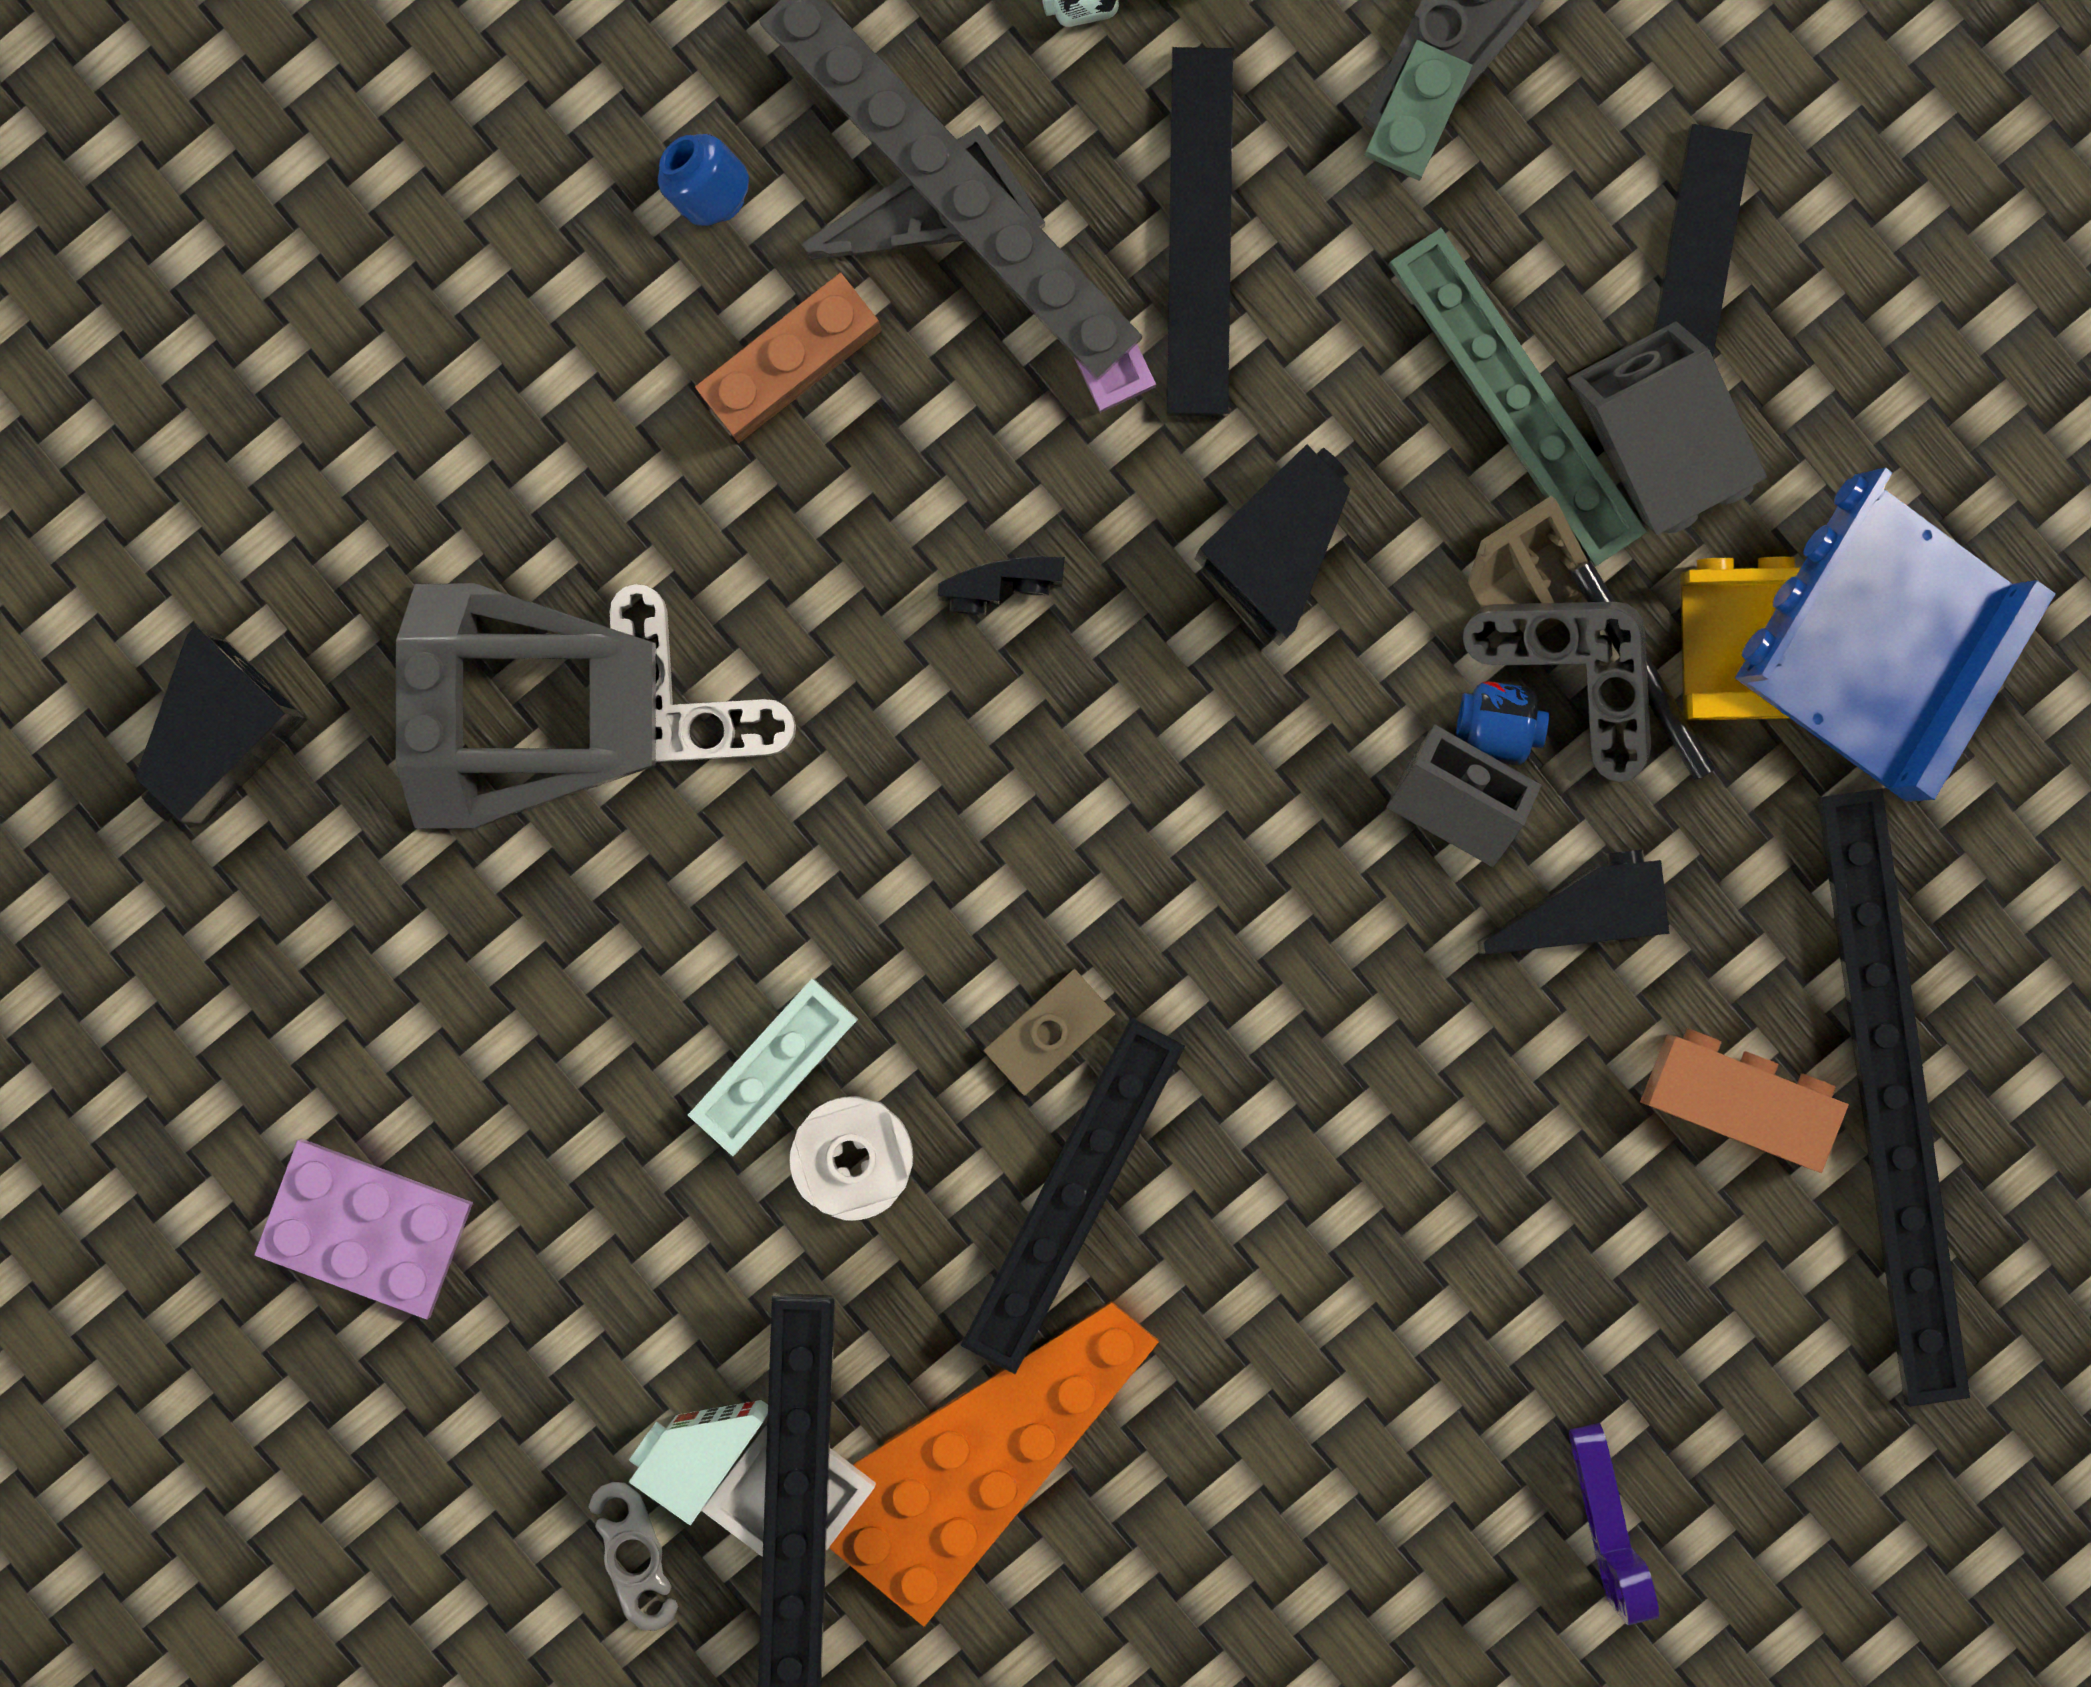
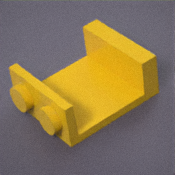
M1795 557L1758 558V568L1734 569L1733 558L1697 559V570H1688L1680 574L1683 715L1687 721L1790 719L1736 680L1735 677L1745 662V659L1742 657L1745 645L1758 630L1766 627L1776 610L1772 604L1778 590L1788 579L1796 576L1801 567L1795 568Z

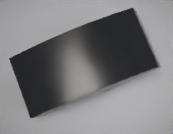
M1021 557L980 565L958 573L939 583L937 596L941 601H950V612L972 615H986L987 604L1000 605L1002 581L1013 582V593L1049 596L1050 585H1063L1065 557Z

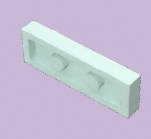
M812 978L694 1107L688 1116L728 1153L734 1156L854 1025L858 1018Z

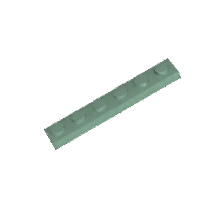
M1439 228L1390 261L1388 266L1544 497L1547 499L1552 496L1556 499L1586 559H1591L1596 567L1647 533L1443 229Z

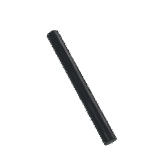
M1591 559L1579 564L1569 572L1587 602H1616ZM1611 618L1604 631L1611 637L1612 644L1620 656V645L1625 636L1631 633L1630 630L1620 629L1618 619ZM1646 653L1649 706L1692 778L1698 780L1711 773L1715 766ZM1633 659L1623 661L1634 665Z

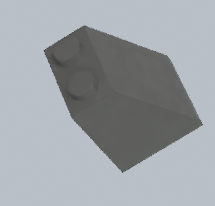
M1677 321L1567 378L1638 515L1656 535L1662 532L1675 533L1689 527L1698 519L1699 513L1718 503L1731 504L1745 498L1752 492L1754 484L1768 478L1710 350Z

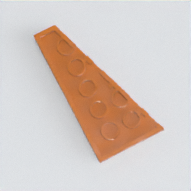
M1110 1301L1027 1354L1016 1374L1004 1368L1001 1369L994 1376L970 1391L964 1392L892 1437L882 1446L852 1464L876 1482V1485L830 1545L829 1549L924 1627L1159 1343V1340L1114 1302Z

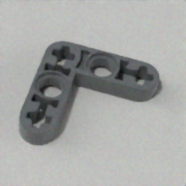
M1621 602L1492 604L1484 606L1474 613L1464 628L1463 641L1465 649L1470 656L1481 664H1586L1593 764L1602 776L1612 781H1628L1640 774L1650 756L1651 736L1645 626L1643 618L1635 608ZM1611 618L1618 619L1620 629L1630 630L1631 634L1625 636L1620 645V661L1601 666L1600 660L1608 662L1613 653L1611 637L1600 635V630L1606 628ZM1520 619L1527 620L1524 632L1526 649H1520L1519 647L1522 636L1505 637L1498 645V648H1491L1489 638L1479 637L1478 635L1486 627L1488 621L1495 622V627L1499 632H1516L1521 626ZM1544 619H1559L1569 628L1571 635L1570 643L1559 649L1545 646L1537 634L1538 624ZM1633 659L1634 665L1623 661ZM1612 677L1626 679L1634 688V702L1625 707L1612 706L1602 695V683ZM1635 718L1637 724L1628 722L1624 729V744L1628 749H1636L1637 753L1631 754L1627 764H1619L1617 755L1607 753L1606 750L1610 749L1616 740V723ZM1603 720L1609 721V722H1612V723L1607 724V725H1604V724H1603Z

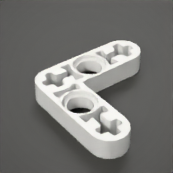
M630 585L616 593L610 607V628L635 636L634 623L622 617L623 609L632 607L633 597L642 596L644 604L655 607L656 610L655 617L646 618L644 622L645 638L652 639L658 636L659 647L656 649V663L660 672L656 683V699L662 697V709H656V728H661L663 734L662 739L656 740V762L771 756L783 752L790 746L796 732L794 716L786 706L777 701L761 699L673 705L668 612L665 601L655 590L645 585ZM743 710L740 723L745 724L760 722L762 711L772 710L775 720L784 721L785 730L784 732L776 733L774 735V744L764 745L761 735L741 734L745 746L743 748H732L735 727L730 712ZM705 713L714 714L719 717L724 726V736L721 742L709 749L696 746L689 734L690 725L693 720Z

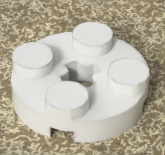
M857 1096L836 1098L814 1109L798 1128L790 1150V1170L799 1193L821 1212L842 1220L867 1219L888 1209L906 1188L913 1166V1147L908 1131L902 1121L884 1104ZM845 1141H853L857 1149L866 1148L869 1153L870 1159L861 1163L862 1173L859 1175L851 1176L847 1167L837 1168L834 1162V1157L843 1153L842 1143Z

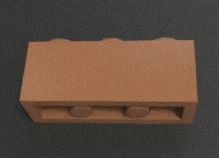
M840 272L701 381L695 388L739 444L882 331L880 322Z
M1688 1028L1683 1039L1666 1034L1640 1103L1819 1173L1823 1172L1849 1105L1832 1098L1836 1086L1802 1073L1797 1084L1775 1075L1779 1064L1747 1051L1743 1052L1740 1061L1717 1053L1721 1041Z

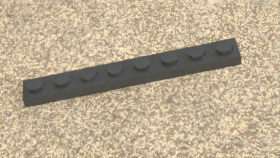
M780 0L759 20L763 29L1097 381L1142 340V335L825 0Z

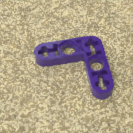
M1600 1423L1570 1429L1569 1438L1599 1572L1608 1602L1627 1625L1658 1619L1659 1607L1648 1566L1632 1549L1603 1428Z

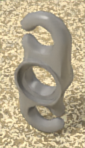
M611 1482L602 1485L592 1495L588 1507L591 1513L601 1514L606 1502L614 1497L621 1498L627 1502L629 1510L626 1519L616 1523L605 1518H599L595 1526L604 1540L605 1568L610 1575L623 1613L630 1622L641 1630L656 1631L664 1628L675 1617L678 1609L676 1600L666 1599L661 1610L655 1615H645L638 1607V1599L643 1592L652 1590L659 1594L667 1595L671 1589L670 1582L663 1574L661 1563L662 1547L656 1537L641 1495L626 1483ZM631 1539L643 1542L651 1554L649 1567L640 1573L624 1571L616 1560V1550L622 1542Z

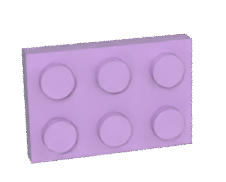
M299 1139L296 1142L255 1256L428 1319L433 1312L473 1202L307 1140Z

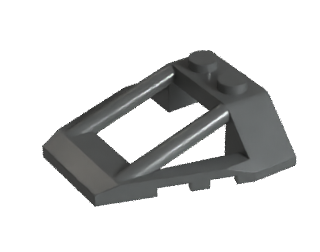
M475 583L414 585L396 640V768L414 828H479L497 822L498 819L524 810H531L548 804L552 800L581 790H588L656 766V643ZM477 615L561 634H477ZM463 658L590 659V749L463 748ZM477 773H566L477 795Z

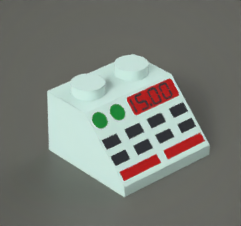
M758 1400L678 1414L667 1428L656 1422L629 1459L631 1463L639 1467L629 1483L691 1525L768 1414V1404Z

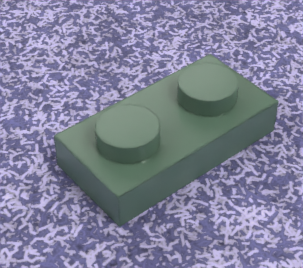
M1416 40L1364 156L1420 181L1473 65Z

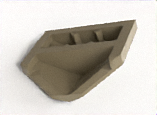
M1552 496L1548 497L1481 540L1467 582L1481 608L1492 604L1587 602L1569 573L1574 567L1587 561L1556 499ZM1554 618L1544 619L1538 624V637L1562 621ZM1520 619L1521 626L1518 629L1525 632L1527 620Z

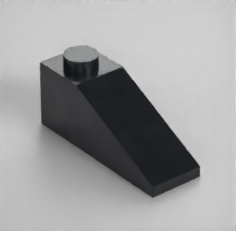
M1643 850L1607 853L1608 866L1591 867L1477 941L1478 953L1494 954L1670 934L1661 860L1644 862Z

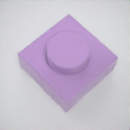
M1135 345L1098 381L1075 358L1100 413L1156 387V383L1138 345Z

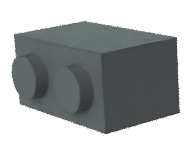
M1434 724L1404 768L1386 807L1480 861L1494 867L1523 828L1542 785Z

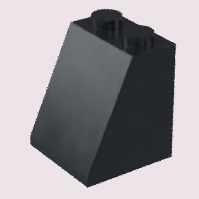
M1308 444L1199 548L1195 557L1200 566L1278 646L1296 630L1351 489L1344 482V478L1349 473L1338 459L1325 448H1322L1316 454Z
M195 626L186 636L135 776L147 789L141 797L155 813L167 822L174 818L180 823L206 824L308 719L221 634Z

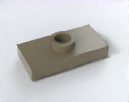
M1074 968L983 1051L1025 1096L1109 1021L1115 1013Z

